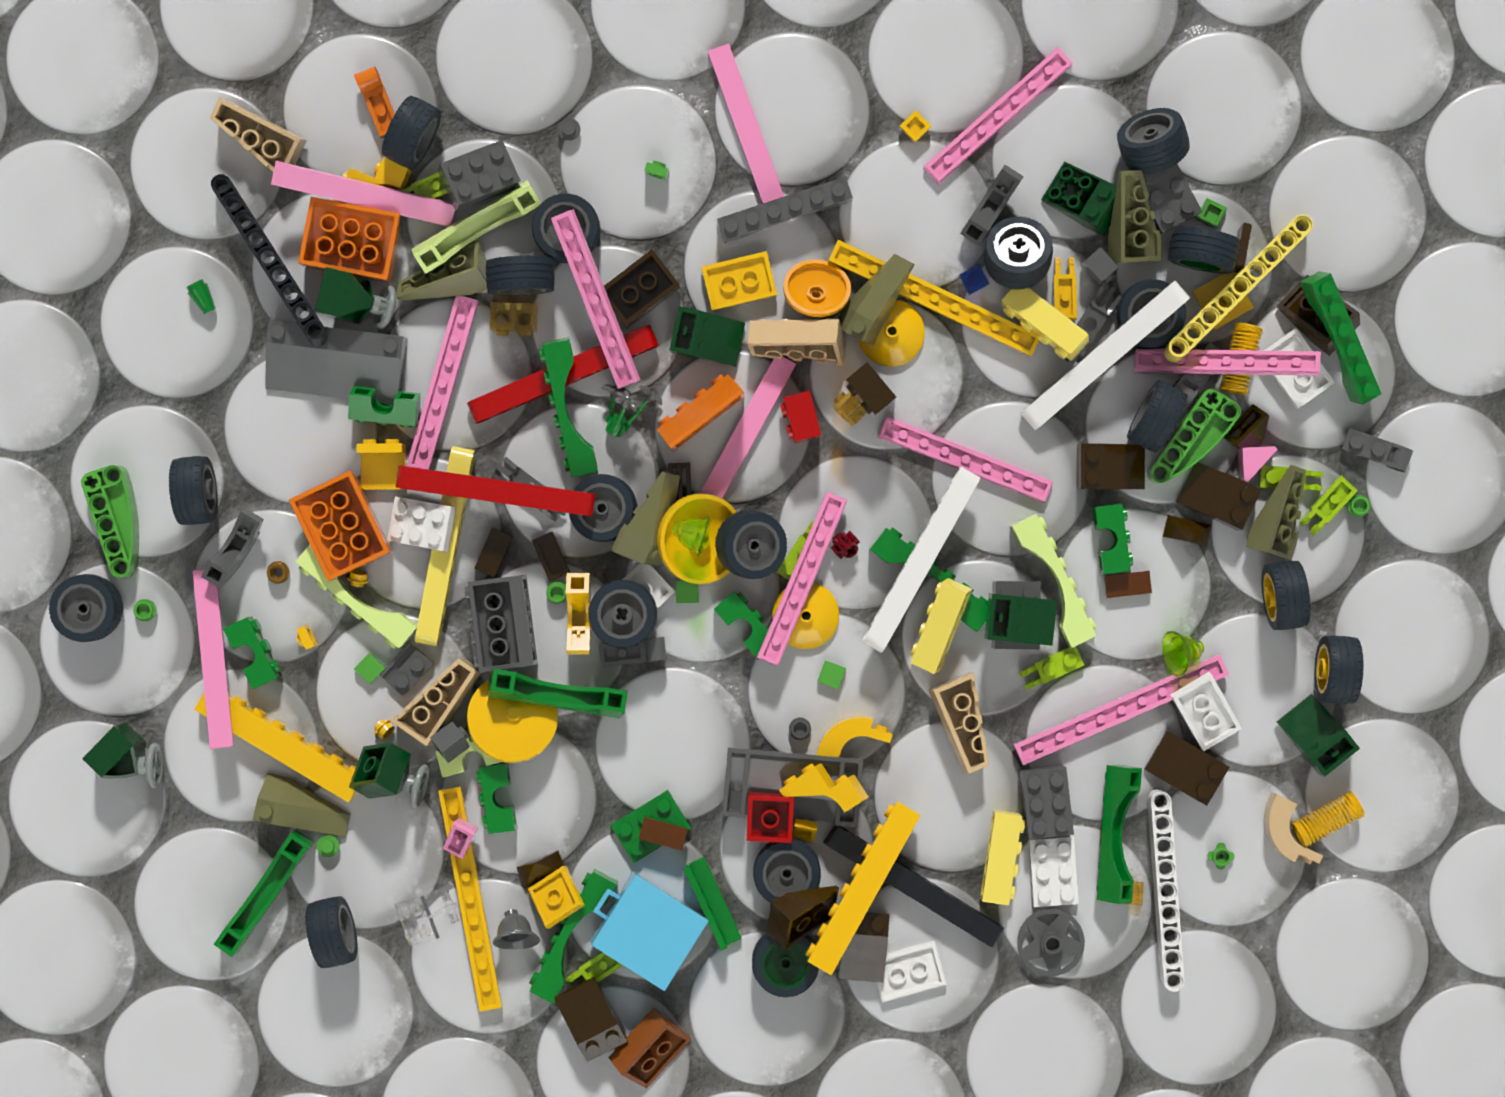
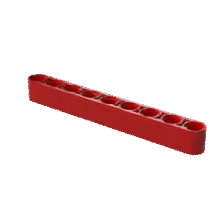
M651 325L643 326L623 335L632 358L659 346ZM601 345L574 356V363L568 373L565 387L609 368ZM547 368L467 402L475 424L489 420L552 393L551 384H546L544 371H547Z
M401 465L398 467L395 487L592 517L596 494Z

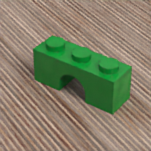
M353 386L349 393L348 419L355 420L358 423L369 421L377 422V424L384 426L397 424L403 428L416 427L420 418V393L398 391L392 406H383L377 401L376 388Z
M1122 504L1092 507L1095 530L1107 529L1114 537V543L1110 549L1098 552L1100 574L1131 571L1130 566H1133V555L1131 552H1128V543L1131 542L1129 530L1125 529V521L1128 520L1126 508H1123Z
M733 591L714 610L728 626L737 619H745L751 624L752 633L743 643L757 658L770 626L767 628L761 622L764 618L756 609L753 611L749 609L746 605L749 601L741 592L736 594Z
M252 616L246 617L223 628L232 649L247 645L255 653L254 662L249 667L243 669L252 690L282 677L280 674L282 671L280 664L276 659L273 660L270 651H272L267 639H263L260 633L262 628L257 619H253Z
M500 762L488 766L481 765L479 771H476L477 784H481L482 793H479L480 806L485 808V815L482 816L484 829H488V834L515 831L517 829L515 807L501 806L495 799L497 788L511 784L508 763Z

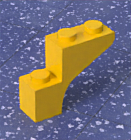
M383 157L382 162H378L375 167V178L352 168H349L348 173L345 172L342 177L401 191L405 189L412 171Z
M811 763L801 770L803 773L801 776L796 778L793 775L783 782L785 786L779 790L784 797L828 796L840 805L844 813L869 798L855 775L848 778L846 775H843L833 782L822 763L816 766Z

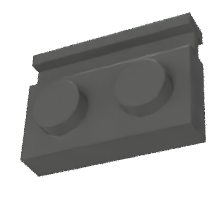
M409 642L379 676L385 679L400 695L405 697L434 665V662L416 648L412 642Z

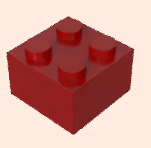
M810 391L783 397L780 409L783 418H788L789 425L786 426L788 439H793L795 444L820 437L821 431Z
M749 792L746 841L792 843L794 797H784L781 793Z

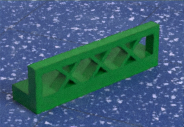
M705 856L684 865L683 870L706 919H708L721 951L728 948L729 944L742 939L739 929Z

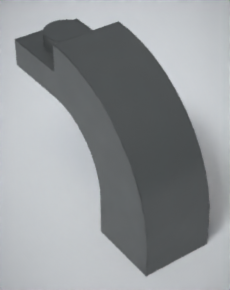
M1004 165L960 234L979 246L1024 176Z
M244 508L240 512L223 546L208 560L201 577L221 589L248 556L260 534L259 529L264 519Z

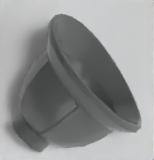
M512 909L504 913L505 917L501 920L497 936L492 942L495 947L501 949H526L539 944L540 938L532 932L529 921L524 916L519 915L516 909Z

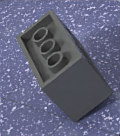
M527 574L468 582V587H465L466 600H470L471 609H468L469 623H473L474 632H471V643L476 645L477 653L473 655L475 668H479V672H487L493 669L502 670L537 664ZM494 595H496V597L500 599V603L497 604V607L495 606V604H492V599H494ZM497 618H499V620L503 622V625L500 626V629H498V626H495L494 623L495 621H497ZM500 640L506 645L503 651L497 646Z

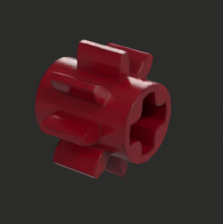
M851 531L847 534L839 532L833 537L831 549L840 559L844 556L845 558H852L858 552L857 545L860 541Z

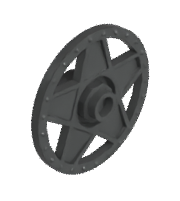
M1047 908L1036 911L1026 918L1018 932L1017 948L1021 959L1028 968L1040 975L1058 976L1067 973L1077 965L1084 952L1085 939L1082 928L1074 917L1063 910ZM1045 914H1058L1049 925L1037 919V917ZM1069 921L1077 929L1079 941L1066 935ZM1026 927H1028L1034 939L1023 948V935ZM1077 954L1070 964L1061 969L1063 955ZM1043 957L1048 971L1037 968L1028 960Z

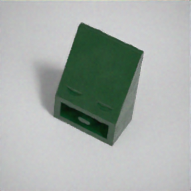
M1064 161L1041 200L1082 226L1104 236L1111 224L1117 186Z
M679 306L669 351L674 354L736 367L745 323Z
M989 593L984 638L988 640L1053 646L1057 600Z
M1312 694L1276 721L1314 770L1321 776H1327L1360 749L1348 732Z

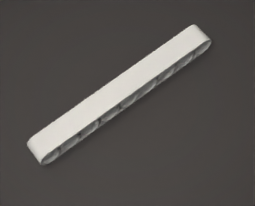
M1173 281L1020 414L1034 430H1037L1190 299L1189 295L1176 281Z
M960 466L862 640L864 644L880 653L884 651L980 480L979 476Z
M1155 789L1148 794L1147 805L1160 980L1169 991L1177 992L1184 986V967L1172 802L1167 793L1160 789ZM1163 795V804L1156 806L1154 803L1155 797ZM1164 817L1166 820L1165 826L1157 828V819ZM1161 840H1166L1168 843L1166 849L1158 850V843ZM1164 862H1168V871L1160 873L1159 866ZM1164 885H1170L1171 887L1167 895H1161V888ZM1167 907H1171V916L1167 918L1163 917V910ZM1173 930L1174 936L1169 940H1165V932ZM1175 952V959L1172 962H1166L1167 954ZM1171 975H1177V981L1174 984L1167 983V979Z

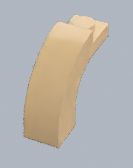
M1271 792L1264 811V826L1273 847L1293 862H1296L1298 855H1300L1298 859L1310 865L1312 861L1320 864L1323 855L1298 844L1291 835L1290 820L1297 803Z

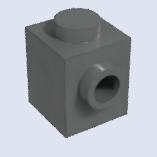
M1101 247L1081 264V267L1098 285L1103 281L1106 284L1116 276L1114 271L1118 268L1117 264Z
M453 722L443 726L436 734L430 737L436 750L447 763L470 747L466 740L469 737L466 731L461 726L457 728Z

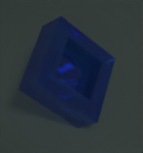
M979 264L959 275L969 296L990 284Z

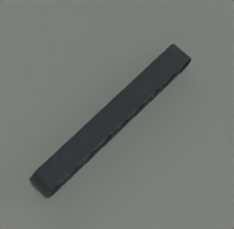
M218 174L214 176L211 180L212 190L302 332L312 345H323L328 339L326 329L227 175ZM221 185H228L225 190L219 191ZM233 203H239V206L237 208H230V206ZM244 221H251V223L248 226H241ZM256 239H263L259 245H253ZM267 257H274L271 263H264ZM279 275H286L283 281H276ZM291 293L298 294L293 300L287 299ZM302 312H309V315L306 318H299V315ZM314 330H321L320 335L317 337L311 336Z
M835 824L823 841L828 847L860 865L864 859V856L861 854L868 842L849 830ZM897 860L884 880L990 947L994 946L1004 930V927Z

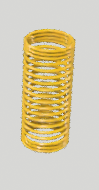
M1235 323L1232 341H1230L1231 345H1229L1230 349L1228 350L1258 351L1259 349L1256 347H1259L1257 343H1260V340L1257 339H1261L1260 336L1263 333V329L1251 324ZM1224 374L1222 376L1223 380H1221L1219 387L1221 390L1240 395L1248 394L1249 388L1246 386H1250V384L1246 382H1251L1250 379H1247L1252 378L1251 375L1233 374L1236 376Z
M1349 791L1344 796L1337 797V800L1330 801L1326 806L1323 805V807H1319V809L1312 811V813L1305 814V817L1298 818V820L1291 823V826L1298 840L1307 848V846L1312 845V842L1315 843L1316 840L1319 841V838L1323 839V837H1326V834H1333V830L1337 832V829L1344 828V825L1351 824V821L1354 822L1358 818H1363L1365 812L1355 794Z

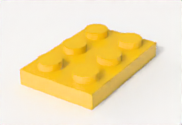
M767 251L701 267L712 311L777 296Z

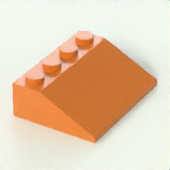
M310 197L298 263L303 267L323 271L327 267L349 272L361 278L392 283L396 262L400 213Z
M722 374L711 382L713 386L707 391L704 388L694 395V401L690 404L684 402L676 409L677 414L672 418L666 416L658 423L660 427L657 428V431L673 451L677 450L744 398V391L728 374L725 377Z
M354 471L345 472L289 499L327 581L393 553Z

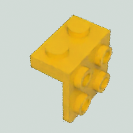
M364 439L363 444H356L357 453L361 455V488L364 490H401L395 487L399 465L406 466V445L399 443V439H385V444H377L375 439Z

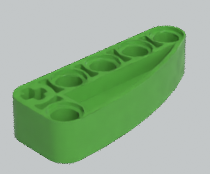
M1208 389L1201 392L1147 471L1148 479L1155 484L1164 483L1195 465L1232 428L1240 417V406L1216 389ZM1212 395V401H1214V403L1208 404V398L1206 396ZM1226 406L1231 407L1233 410L1231 418L1224 415V408ZM1194 412L1201 414L1202 421L1200 424L1193 421L1192 416ZM1182 430L1189 433V440L1186 443L1180 439V432ZM1169 449L1176 451L1177 457L1174 461L1169 460L1167 457ZM1157 467L1162 468L1164 471V476L1161 480L1157 479L1154 475Z
M109 465L84 474L81 479V486L109 570L114 577L127 578L135 573L139 553L137 505L127 469L118 465ZM117 469L120 477L117 481H114L112 479V472ZM93 479L98 480L95 486L91 485V482L94 481ZM103 498L106 503L104 509L102 510L99 509L97 504L99 499ZM108 519H110L113 524L112 529L110 531H107L105 529V522ZM114 541H118L120 544V548L116 553L112 550V543ZM121 562L127 565V570L124 574L119 571Z

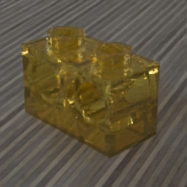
M490 302V330L498 336H509V332H518V336H531V332L537 333V304ZM500 314L508 315V322L505 325H498L497 318ZM524 314H528L531 317L530 323L526 326H522L519 323L520 317Z
M843 391L833 401L836 404L833 409L851 428L867 414L860 405L861 402L850 392L845 394Z

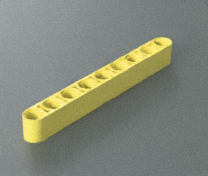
M1299 215L1292 220L1169 342L1164 350L1166 359L1174 363L1182 360L1309 234L1313 228L1311 218L1307 215ZM1296 224L1303 226L1304 231H1299L1296 228ZM1280 239L1286 240L1289 243V247L1282 245ZM1265 254L1271 255L1274 262H1269L1265 258ZM1250 270L1257 271L1258 277H1253L1250 274ZM1234 285H1240L1243 288V292H1237ZM1219 300H1224L1228 308L1221 307ZM1203 315L1210 316L1212 323L1205 322ZM1187 331H1194L1197 338H1190ZM1172 346H1178L1181 349V354L1174 353Z
M452 446L447 472L471 476L475 450ZM442 495L440 505L456 507L448 552L434 549L431 551L415 635L416 643L437 647L439 645L467 498Z

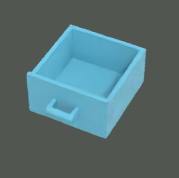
M633 871L619 894L607 888L593 910L603 920L592 935L590 943L601 952L665 991L707 925L708 919ZM611 895L616 899L605 915L600 911V908L607 897Z

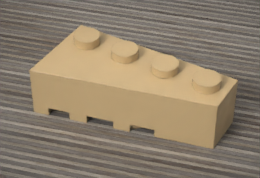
M220 97L210 116L211 120L232 138L236 139L271 171H274L276 161L296 165L307 142L304 138Z
M760 319L758 321H750L747 344L751 356L776 359L787 356L793 359V361L801 362L803 358L816 359L815 363L825 364V361L836 362L835 366L844 367L846 342L839 319Z
M458 658L430 686L425 688L413 702H410L399 715L395 716L391 722L425 746H434L430 737L436 734L440 728L448 725L482 672H479V668H475L468 660Z
M975 673L964 674L928 690L963 773L966 774L989 765L986 741L982 729V716L980 715L978 692H976Z

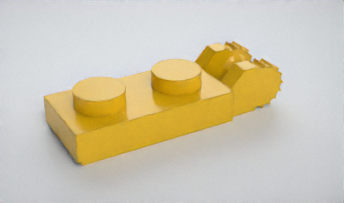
M1055 257L1053 307L1068 319L1077 320V275L1075 274L1074 257L1068 258V274L1061 275L1060 257Z

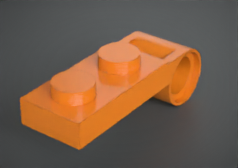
M374 66L354 74V77L363 94L380 138H383L395 112L381 77Z

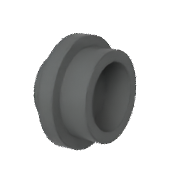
M565 118L558 125V133L564 140H575L580 134V125L573 118Z
M795 718L789 725V733L794 739L804 740L811 733V725L805 718Z

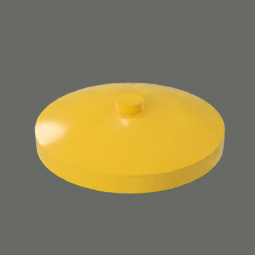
M692 494L675 502L663 516L657 534L658 551L665 567L677 578L693 584H708L726 576L730 571L718 559L715 538L720 525H722L726 518L736 513V510L724 499L710 494Z
M489 680L484 682L472 696L467 711L468 731L479 750L488 757L505 763L528 761L542 753L554 737L558 722L557 708L487 697Z

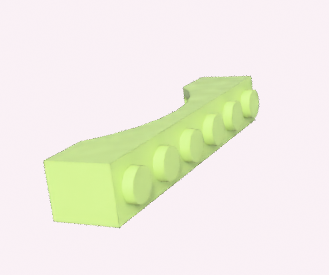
M528 180L412 248L413 255L426 274L446 262L470 242L508 221L527 214L537 208L541 202Z
M1037 514L1010 526L1019 546L1040 558L1056 579L1062 601L1059 628L1068 646L1073 648L1095 637L1096 625L1091 617L1087 618L1084 612L1087 607L1081 597L1078 598L1074 591L1077 589L1072 577L1068 578L1064 571L1067 569L1063 558L1057 557L1055 552L1057 549L1056 543L1052 537L1048 538L1045 532L1047 525L1042 517L1038 518Z
M310 545L295 561L300 565L298 569L306 576L311 574L316 578L317 581L315 583L325 591L329 589L334 594L333 598L339 604L348 605L351 608L350 613L359 620L361 618L369 623L367 627L374 633L378 634L380 632L385 636L384 641L392 648H403L416 632L417 624L404 613L378 610L358 599L347 588L341 576L327 581Z

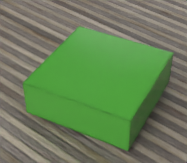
M1207 198L1201 208L1203 212L1197 216L1196 220L1217 229L1227 207Z
M676 581V603H699L698 584Z
M370 652L354 670L371 684L386 667Z
M825 660L817 682L839 689L846 668Z

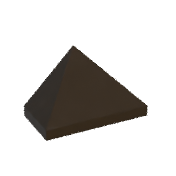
M1252 404L1223 438L1238 449L1261 445L1269 415Z
M1167 515L1162 537L1207 547L1212 525Z
M558 850L516 868L524 888L536 884L564 866Z

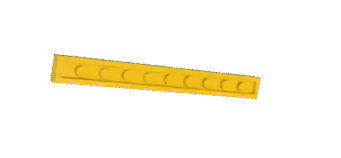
M840 240L837 241L828 260L867 280L886 263ZM909 274L899 294L1030 357L1039 342L1036 333L1028 332L1022 326L912 274Z
M462 786L438 791L447 837L454 822L459 817L468 822ZM471 842L463 859L450 853L479 1012L502 1008L503 1005L474 849Z

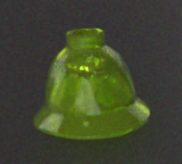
M708 516L704 519L689 518L681 523L676 522L672 534L678 537L679 542L684 547L694 551L697 557H700L709 536L711 517Z
M1176 631L1165 633L1162 641V652L1171 673L1177 677L1185 675L1188 668L1195 665L1204 652L1203 643L1188 635L1179 634Z

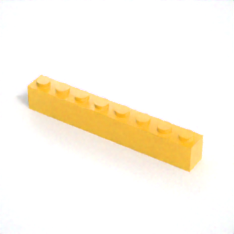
M203 693L194 710L207 717L205 693ZM229 695L233 734L349 803L353 800L357 792L349 788L356 768L355 766L351 765L349 767L342 763L344 760L335 754L330 756L325 753L324 747L315 742L310 744L305 741V736L297 731L290 732L285 729L286 725L277 719L272 721L266 717L267 713L257 707L252 709L247 706L248 702L239 696L234 698Z
M898 801L894 805L889 804L884 813V816L887 817L884 824L881 825L879 823L873 833V836L876 837L872 845L869 843L866 845L861 854L864 856L861 865L856 863L850 874L853 876L850 884H844L839 893L842 896L839 904L834 903L828 913L831 916L827 925L825 923L821 925L817 932L820 938L816 945L811 943L805 954L808 956L807 962L829 975H832L921 816Z

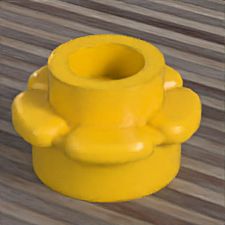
M356 569L350 572L347 580L351 581L350 585L354 587H363L364 584L369 582L367 578L368 573Z
M380 720L375 725L374 730L376 732L374 736L376 738L386 740L393 733L395 727L391 724V720Z

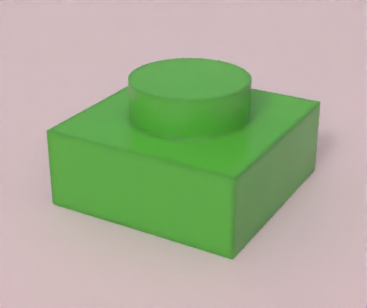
M658 161L646 163L644 170L646 175L667 181L669 169L665 168L666 165Z

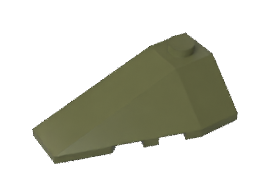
M1142 170L1119 171L1108 236V256L1117 263L1161 261L1160 231L1156 229L1154 222L1155 214L1149 205V194Z
M477 240L469 243L446 262L426 274L423 270H419L400 281L397 286V299L400 301L463 296L486 290V258L481 242Z
M894 254L842 309L838 317L842 330L862 342L873 345L915 264Z
M1294 465L1289 466L1252 524L1251 530L1247 535L1245 547L1292 560L1299 533L1295 531L1296 519H1300L1301 511H1298V500L1303 497L1306 470Z
M662 472L646 493V501L640 508L636 507L633 511L635 516L628 526L624 524L620 529L611 549L613 552L644 565H660L661 558L657 546L658 529L663 516L676 502L680 475Z
M267 773L257 798L253 820L346 837L351 814L324 800L291 778Z

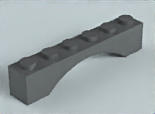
M845 176L717 218V223L723 242L726 244L800 216L850 203L853 197Z

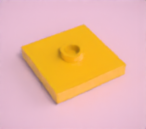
M1234 272L1222 274L1192 291L1201 310L1236 277ZM1234 285L1237 292H1243V288L1240 285ZM1247 295L1213 328V331L1254 308ZM1219 300L1221 307L1228 308L1224 300ZM1205 315V317L1207 318L1208 322H1209V323H1212L1211 317L1208 316V315Z
M567 866L560 867L528 888L544 926L548 929L585 906Z

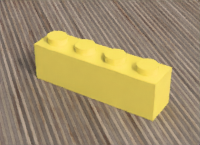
M1030 288L1011 289L1001 300L1004 308L1003 312L1012 319L1014 317L1020 321V325L1026 331L1030 332L1032 330L1036 333L1038 340L1046 346L1050 344L1054 347L1055 353L1062 359L1068 358L1072 362L1089 342L1088 333Z
M949 578L942 583H938L934 592L936 599L934 603L929 605L926 615L929 617L927 622L922 624L918 633L921 636L919 642L915 643L910 655L913 656L911 664L933 674L941 670L973 589Z
M993 810L980 894L982 902L1009 905L1010 900L1014 899L1015 886H1012L1013 877L1017 878L1018 864H1015L1016 855L1020 856L1022 842H1019V835L1024 832L1025 820H1022L1020 813Z

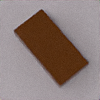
M1150 571L1104 576L1106 598L1152 593Z
M645 816L638 839L682 851L688 828Z

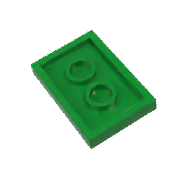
M669 790L664 791L610 825L633 863L662 847V845L638 839L645 816L686 827L688 830L691 829L690 824Z

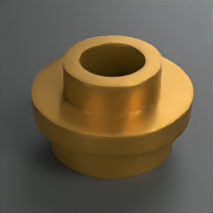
M272 562L267 568V577L273 583H283L289 577L290 570L284 562ZM277 568L282 570V575L279 577L275 574Z

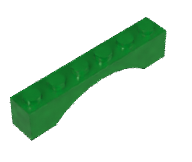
M1319 271L1300 281L1308 303L1317 313L1333 342L1341 366L1342 383L1350 402L1363 405L1382 395L1332 274Z
M566 337L542 342L543 348L539 349L541 362H546L547 371H544L546 384H551L552 393H549L551 407L556 406L557 415H554L556 428H561L562 436L558 438L561 450H565L567 458L563 459L566 472L570 471L571 477L598 472L594 448L576 430L566 408L565 384L568 373L574 363L570 338Z
M892 527L890 530L885 528L869 550L886 563L905 564L915 544L911 541L908 544L900 539L903 535ZM936 560L928 571L930 575L941 583L948 578L954 580L956 577L946 568L944 571L940 570L936 566L938 564ZM973 594L969 597L961 621L975 632H978L986 621L988 601L982 596L978 599Z
M493 669L489 676L487 697L619 719L625 713L627 691L606 687L562 685L534 679L517 672Z
M1107 765L1105 794L1103 796L1104 808L1101 820L1100 861L1098 863L1099 874L1096 887L1097 900L1115 904L1132 903L1134 880L1124 859L1122 831L1128 808L1141 790L1142 768Z
M297 829L289 834L256 887L213 945L231 957L239 952L314 844L313 840Z
M596 869L593 870L592 874L587 872L581 883L585 887L580 894L585 906L561 921L560 924L564 927L560 933L555 932L550 942L553 945L550 953L545 951L539 964L543 965L540 972L537 973L535 971L529 981V984L532 985L529 992L554 1004V997L559 994L565 983L564 951L569 935L575 926L595 909L607 888L614 891L617 880ZM611 895L607 897L606 901L602 906L607 904Z

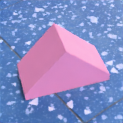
M1275 446L1239 448V479L1248 482L1278 449Z
M459 817L454 822L443 849L463 859L479 827Z

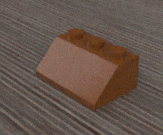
M653 1008L627 1036L628 1042L616 1047L608 1058L622 1076L647 1089L687 1045L691 1037L667 1015Z

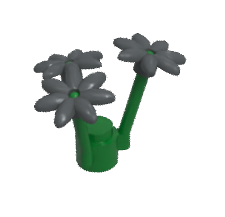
M605 384L601 389L608 390L611 393L609 413L605 420L608 423L605 428L606 432L615 437H621L624 431L628 432L630 425L648 403L656 401L662 405V398L657 396L654 391L651 392L649 387L640 385L639 388L645 394L644 401L641 403L637 401L638 396H630V392L626 388L618 389L617 385ZM616 402L622 403L620 413L613 416ZM631 408L635 412L626 422L627 419L624 417L627 409Z

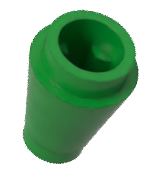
M203 279L186 287L189 291L187 294L203 314L216 309L208 284H205Z

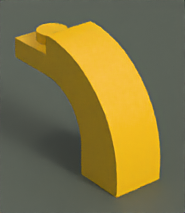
M567 573L568 626L566 651L567 654H590L591 626L588 615L591 602L590 574Z
M849 717L835 723L825 732L818 744L815 755L839 757L843 746L854 737L867 736L890 743L893 734L888 732V727L876 724L875 728L872 727L874 719L871 717Z

